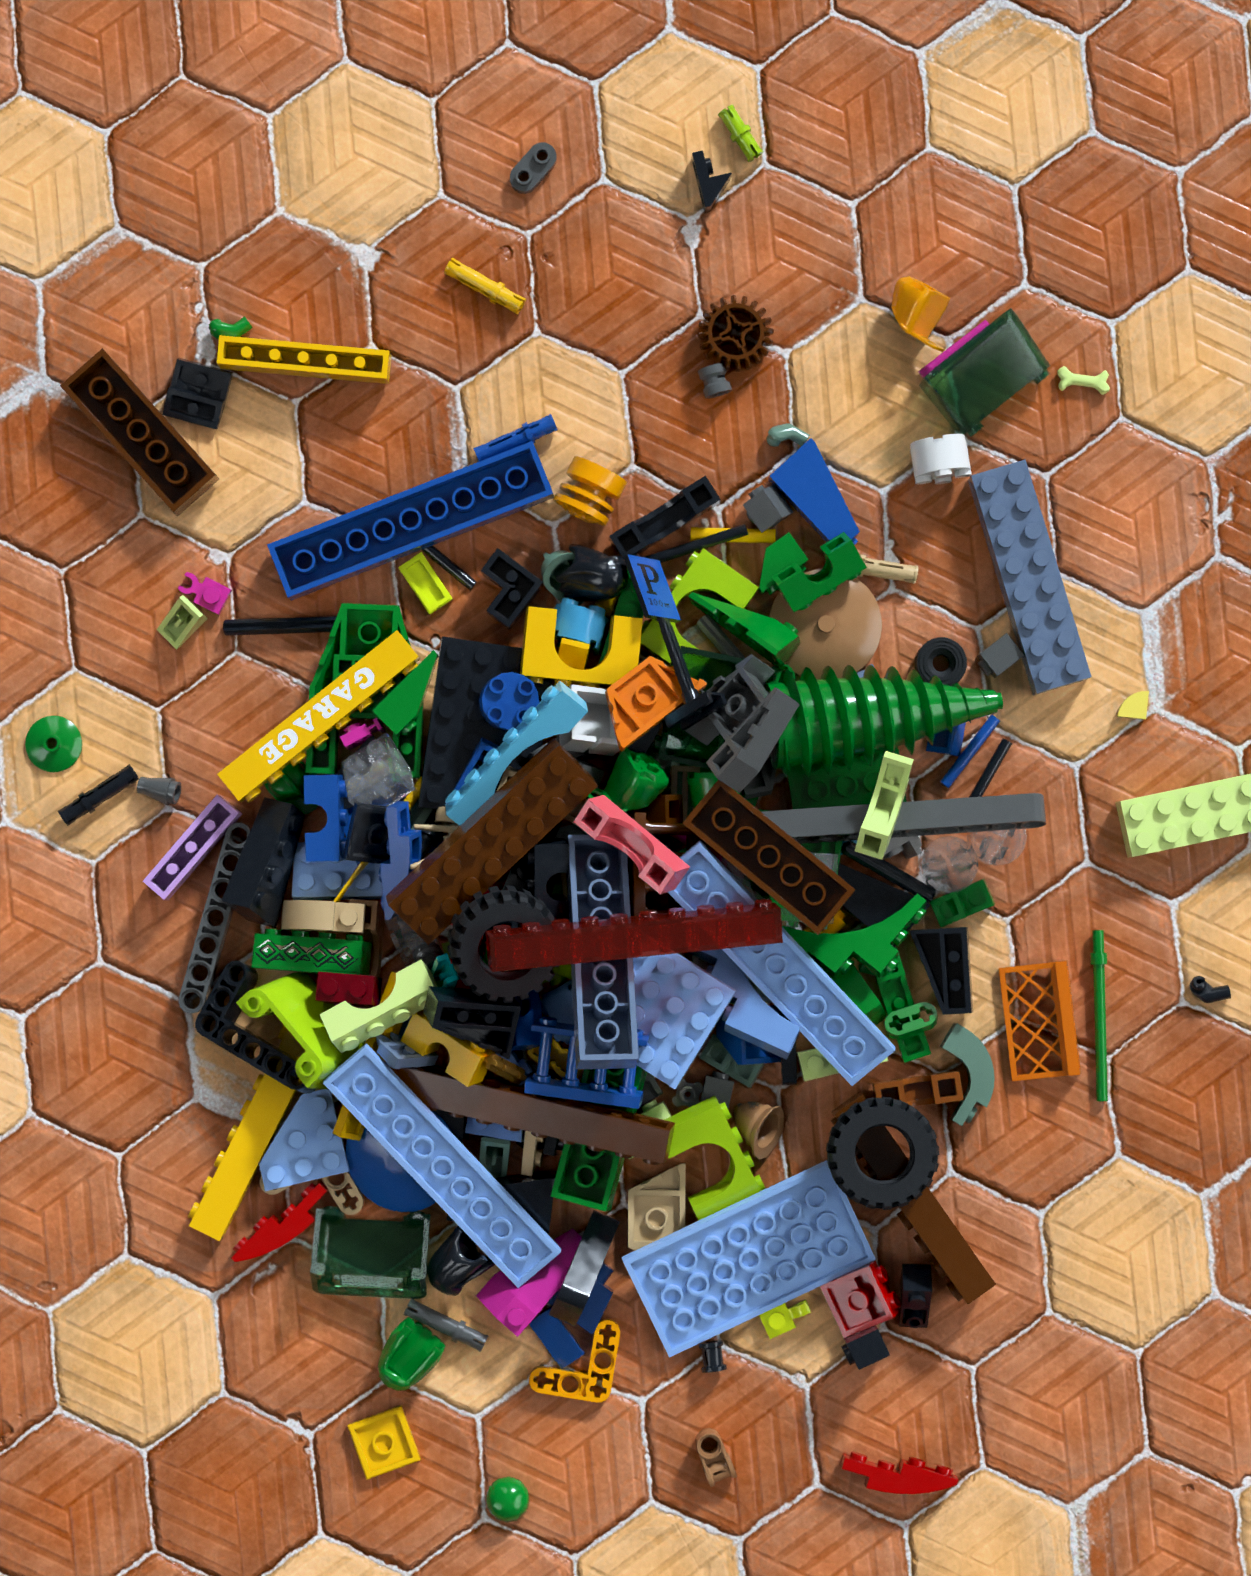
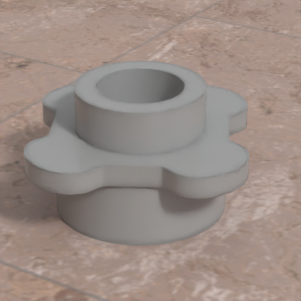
M682 1079L677 1087L676 1096L672 1099L673 1104L677 1107L681 1105L692 1107L700 1103L699 1095L703 1090L702 1084L699 1082L694 1084L688 1083L685 1079ZM690 1092V1097H686L685 1093Z

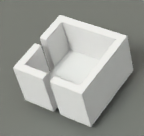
M570 685L569 688L586 701L588 712L569 733L559 734V743L567 751L584 753L589 748L590 754L614 756L620 749L605 695L606 689Z

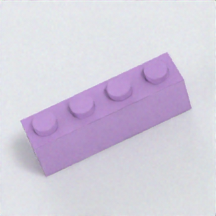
M217 794L142 882L163 900H169L222 839L228 827L234 824L242 813L221 795Z

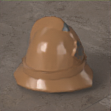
M754 1101L737 1104L734 1107L733 1116L735 1126L740 1135L746 1140V1144L751 1147L757 1159L768 1157L776 1147L783 1132L784 1111L780 1106L771 1107L768 1104L763 1105Z

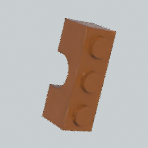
M957 1070L872 1083L874 1098L890 1097L901 1100L911 1106L964 1100L960 1073Z

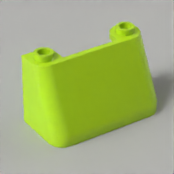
M294 972L246 992L236 1003L247 1016L260 1018L266 1014L271 1016L275 1014L305 1050L296 1061L295 1071L298 1078L307 1088L328 1089L323 1084V1081L365 1045L364 1041L355 1049L341 1053L331 1042L320 1014L334 1007L335 1004L315 1000L317 983L307 973Z

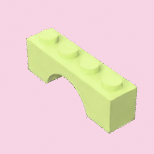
M421 959L396 973L394 989L381 1004L368 1009H360L343 1001L321 1013L320 1017L331 1042L343 1053L355 1049L365 1040L381 1035L389 1027L405 1022L410 1016L423 1010L429 986H438L430 969Z

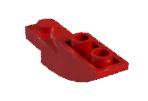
M322 1181L317 1186L311 1183L300 1194L304 1199L297 1206L292 1203L280 1215L284 1219L282 1222L275 1215H272L269 1219L263 1216L252 1228L256 1233L249 1240L243 1237L232 1248L236 1253L231 1259L234 1262L262 1256L283 1246L302 1233L318 1218L310 1209L328 1191L326 1185Z
M851 1451L850 1455L843 1453L840 1462L842 1469L866 1476L864 1482L866 1488L886 1493H930L956 1486L959 1480L956 1475L952 1474L953 1469L942 1465H937L936 1469L927 1467L924 1460L915 1457H909L908 1461L901 1459L898 1470L894 1469L895 1464L880 1459L878 1463L867 1461L868 1456Z

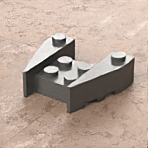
M752 654L736 664L737 670L725 678L722 676L716 678L713 681L714 686L707 690L724 693L727 704L684 730L707 746L719 733L722 735L725 742L706 763L717 779L739 793L759 773L799 706L798 702L776 687L768 694L763 685L775 671Z

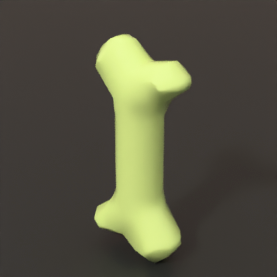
M1065 366L1057 371V375L1060 377L1058 387L1061 391L1071 385L1092 387L1101 395L1106 394L1110 390L1109 385L1106 383L1109 376L1106 370L1097 376L1074 374Z

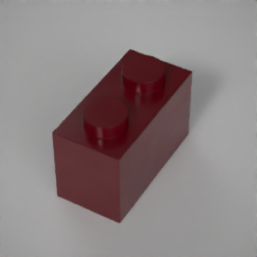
M318 972L315 1000L335 1004L346 1001L350 1005L375 1007L380 1004L382 978L368 975Z

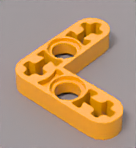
M603 1319L598 1323L594 1332L588 1373L538 1366L531 1371L529 1376L531 1388L535 1392L595 1403L605 1401L609 1397L612 1388L620 1339L618 1323L612 1319ZM606 1325H611L612 1331H616L615 1335H610L608 1346L614 1345V1350L607 1347L596 1348L597 1342L603 1345L604 1335L599 1333V1330L605 1329ZM607 1353L611 1358V1364L607 1368L597 1367L594 1361L597 1354ZM592 1371L599 1374H610L609 1378L603 1376L602 1387L607 1390L606 1392H601L600 1396H594V1391L590 1390V1386H595L597 1382V1375L591 1376ZM540 1372H545L546 1378L554 1379V1373L560 1374L557 1381L558 1390H552L554 1383L548 1382L544 1383V1387H539L538 1381L534 1380V1376L537 1377L540 1375ZM572 1376L577 1379L578 1388L575 1391L567 1392L563 1389L562 1381L565 1377Z

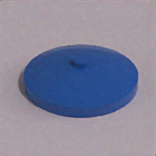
M431 1111L451 1132L445 1121L437 1113ZM364 1128L360 1141L347 1139L346 1157L350 1176L357 1188L369 1200L383 1208L397 1212L419 1211L436 1203L366 1128Z

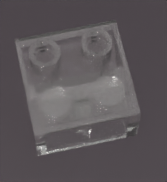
M387 733L371 741L368 745L341 762L348 801L353 806L354 802L390 806L415 790L411 769Z

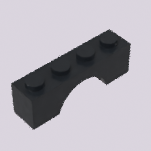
M705 475L681 490L659 508L630 522L611 534L609 540L618 555L623 559L627 554L637 556L720 504L721 499Z

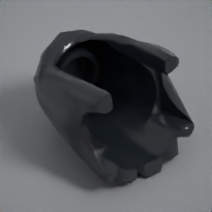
M576 544L569 546V550L574 553L575 558L570 567L556 577V581L561 583L559 590L564 593L565 598L575 601H604L612 599L623 592L628 583L629 573L626 563L621 556H608L597 550Z
M457 1226L431 1257L428 1263V1278L431 1285L438 1291L450 1296H456L462 1291L466 1283L486 1272L495 1263L489 1257L480 1254L476 1243Z

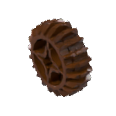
M732 295L731 304L727 305L726 299L722 297L720 298L721 308L715 303L710 305L711 311L714 314L704 311L703 317L709 322H699L698 327L706 331L698 333L697 337L700 340H707L700 344L701 350L710 348V351L705 355L707 360L716 356L714 364L721 363V361L726 362L724 365L726 371H729L730 364H735V371L740 372L741 363H744L745 368L750 370L752 367L751 359L757 365L761 363L758 353L763 356L768 355L769 351L763 345L772 346L773 340L765 336L773 335L774 329L765 328L772 320L770 317L761 319L766 313V309L761 308L756 312L757 301L754 300L749 307L746 305V296L742 297L741 304L736 303V296ZM732 313L745 314L754 322L741 323L737 321ZM724 316L727 328L719 333V336L713 338V326L719 318ZM731 326L738 328L737 331L739 329L742 331L740 334V344L738 339L735 340L734 337L731 338L729 336L731 334ZM758 330L759 340L755 347L747 352L745 338ZM718 345H732L739 355L727 354L719 349Z

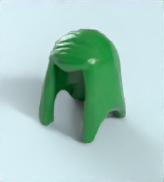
M407 1317L393 1330L381 1352L378 1361V1372L381 1381L387 1387L396 1391L409 1389L434 1369L446 1345L438 1336L432 1335L430 1329L423 1327L420 1322H414V1319Z

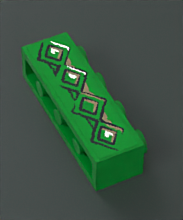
M265 929V934L255 933L252 968L369 976L372 943L363 941V936L346 934V939L342 940L336 939V934L319 933L318 938L309 937V932L292 931L291 936L282 935V930Z

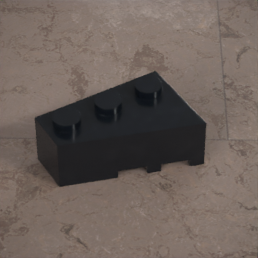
M968 927L909 930L943 1015L973 1013Z

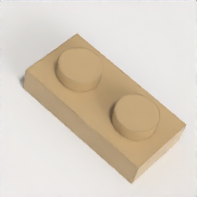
M525 1131L521 1174L532 1176L536 1166L540 1167L544 1154L543 1150L540 1149V1142H544L545 1138L535 1137L529 1131Z

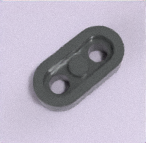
M540 142L533 145L512 169L510 183L515 191L521 194L532 192L554 168L557 157L555 149L550 144ZM540 152H545L548 157L546 160L541 161L537 158V155ZM522 173L529 175V179L525 182L519 180V175Z

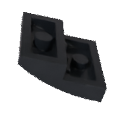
M178 358L172 383L168 388L162 415L218 429L233 372Z

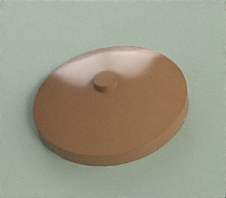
M821 569L805 572V574H816ZM857 578L846 580L838 585L837 589L831 594L820 596L813 601L811 606L796 612L792 611L779 592L769 617L778 620L782 624L785 621L790 623L799 631L797 635L800 638L801 644L785 662L798 676H801L805 667L812 670L816 679L821 678L825 666H830L837 678L842 677L847 665H851L858 672L873 657L881 638L882 619L879 606L871 591Z

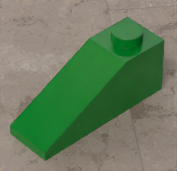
M434 650L372 710L397 736L401 733L406 736L417 726L415 720L420 714L439 658Z

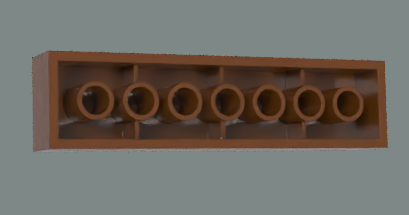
M553 738L386 895L388 906L429 945L452 923L451 920L454 914L460 915L462 912L460 906L465 900L470 904L475 900L473 894L479 891L482 894L485 893L489 887L598 787L594 778Z
M858 1092L831 1111L834 1115V1118L831 1120L833 1125L836 1124L837 1118L842 1112L845 1113L851 1105L856 1102L865 1101L866 1098L863 1094ZM885 1126L870 1128L862 1134L857 1142L855 1156L858 1159L862 1157L865 1159L867 1165L864 1166V1169L872 1179L889 1180L895 1178L903 1172L908 1164V1158ZM926 1187L922 1192L923 1195L917 1200L913 1199L908 1202V1205L901 1208L898 1206L900 1212L897 1213V1216L908 1230L912 1228L915 1230L917 1235L913 1239L925 1254L931 1253L933 1259L930 1260V1263L942 1278L944 1276L948 1277L950 1282L946 1286L958 1302L963 1299L967 1304H970L994 1287L996 1283L930 1189Z

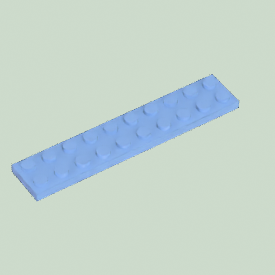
M701 840L680 857L690 868L676 889L668 893L792 1023L801 1027L800 1032L851 1086L895 1051V1046Z
M367 1043L323 1081V1084L517 1288L522 1286L561 1253V1248Z

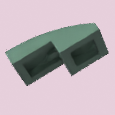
M714 1033L699 1057L749 1088H752L765 1066V1063L738 1065Z

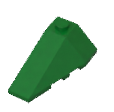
M693 592L688 596L692 605L704 614L710 615L715 622L779 669L782 668L801 644L800 638L797 635L799 631L786 621L782 624L774 618Z

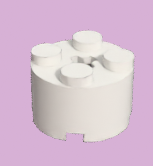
M947 434L942 435L943 438L933 439V437H928L912 442L910 444L915 484H926L932 482V480H935V484H945L952 482V476H955V478L971 476L965 435Z

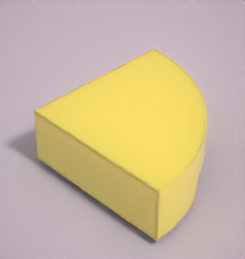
M1149 691L1137 692L1126 698L1118 709L1117 717L1146 720Z

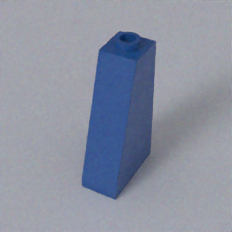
M810 438L769 476L768 480L773 485L775 484L786 500L826 542L845 532L855 545L858 542L855 537L860 531L815 441Z

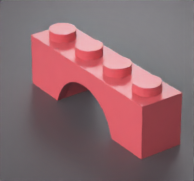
M605 795L588 799L574 820V823L594 840L611 844L628 855L637 865L639 877L659 894L675 890L690 868L687 863Z

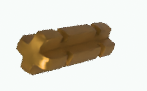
M492 1053L484 1059L487 1070L514 1084L519 1085L521 1081H525L527 1078L524 1075L525 1069L497 1054Z

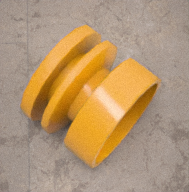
M574 456L566 474L575 481V484L561 483L559 486L561 490L569 494V497L556 493L553 501L560 505L567 513L582 521L606 526L609 518L600 513L599 510L613 513L614 508L604 500L606 497L619 500L627 481L594 462Z

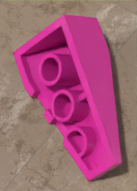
M572 1228L553 1239L561 1248V1253L519 1288L500 1270L492 1276L476 1297L503 1325L518 1337L561 1287L582 1236Z

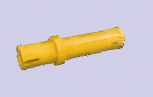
M451 258V261L448 262L444 274L489 298V302L493 304L498 303L517 315L526 302V298L510 291L502 282L492 281L455 258Z

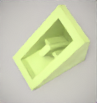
M182 595L159 625L157 631L177 650L208 618Z

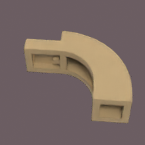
M284 900L281 930L363 933L365 904Z

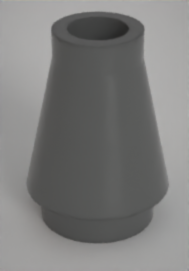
M140 777L137 784V793L144 794L168 806L170 803L176 804L181 794V783L175 781V778Z

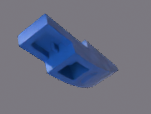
M397 801L386 807L384 822L386 827H388L387 853L390 855V859L380 864L379 881L382 883L383 896L381 898V907L385 914V920H391L398 916L388 906L386 895L413 871L410 869V865L421 860V830H411L408 801Z

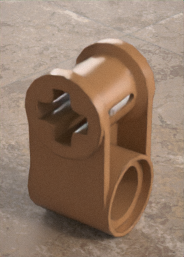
M711 1428L701 1430L696 1436V1446L710 1487L715 1486V1482L728 1477L736 1478L735 1468L729 1454L726 1452L719 1433ZM708 1437L714 1438L717 1441L716 1446L710 1450L704 1449L701 1446L702 1441Z

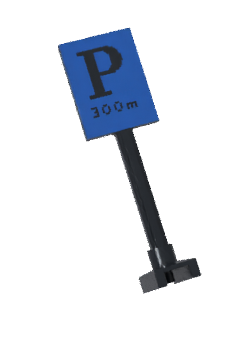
M627 554L624 556V560L644 617L658 621L682 690L681 697L684 705L664 717L667 728H672L680 723L681 729L686 730L727 704L724 693L705 691L699 695L698 690L694 688L674 629L670 623H678L681 619L660 560Z

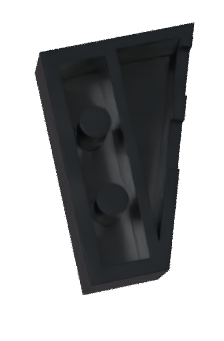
M429 986L423 1013L432 1028L458 1039L468 1040L477 1044L482 1049L492 1050L499 1053L502 1057L510 1059L521 1006L515 997H513L512 1003H504L502 998H498L496 1002L487 1000L483 994L479 997L471 989Z

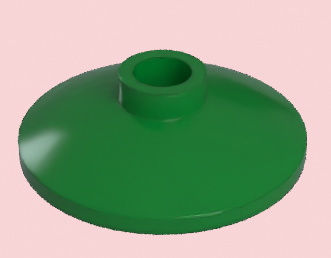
M47 716L35 722L29 729L25 741L26 752L36 767L47 772H61L70 768L78 760L82 751V737L78 728L70 720L61 716ZM51 738H55L57 741V745L53 749H50L47 745L48 740Z

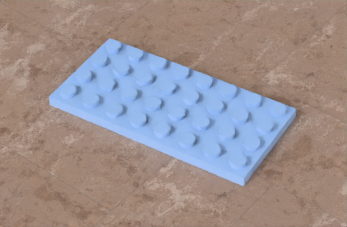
M827 1160L621 1257L669 1358L876 1260L847 1195L839 1188L832 1177Z

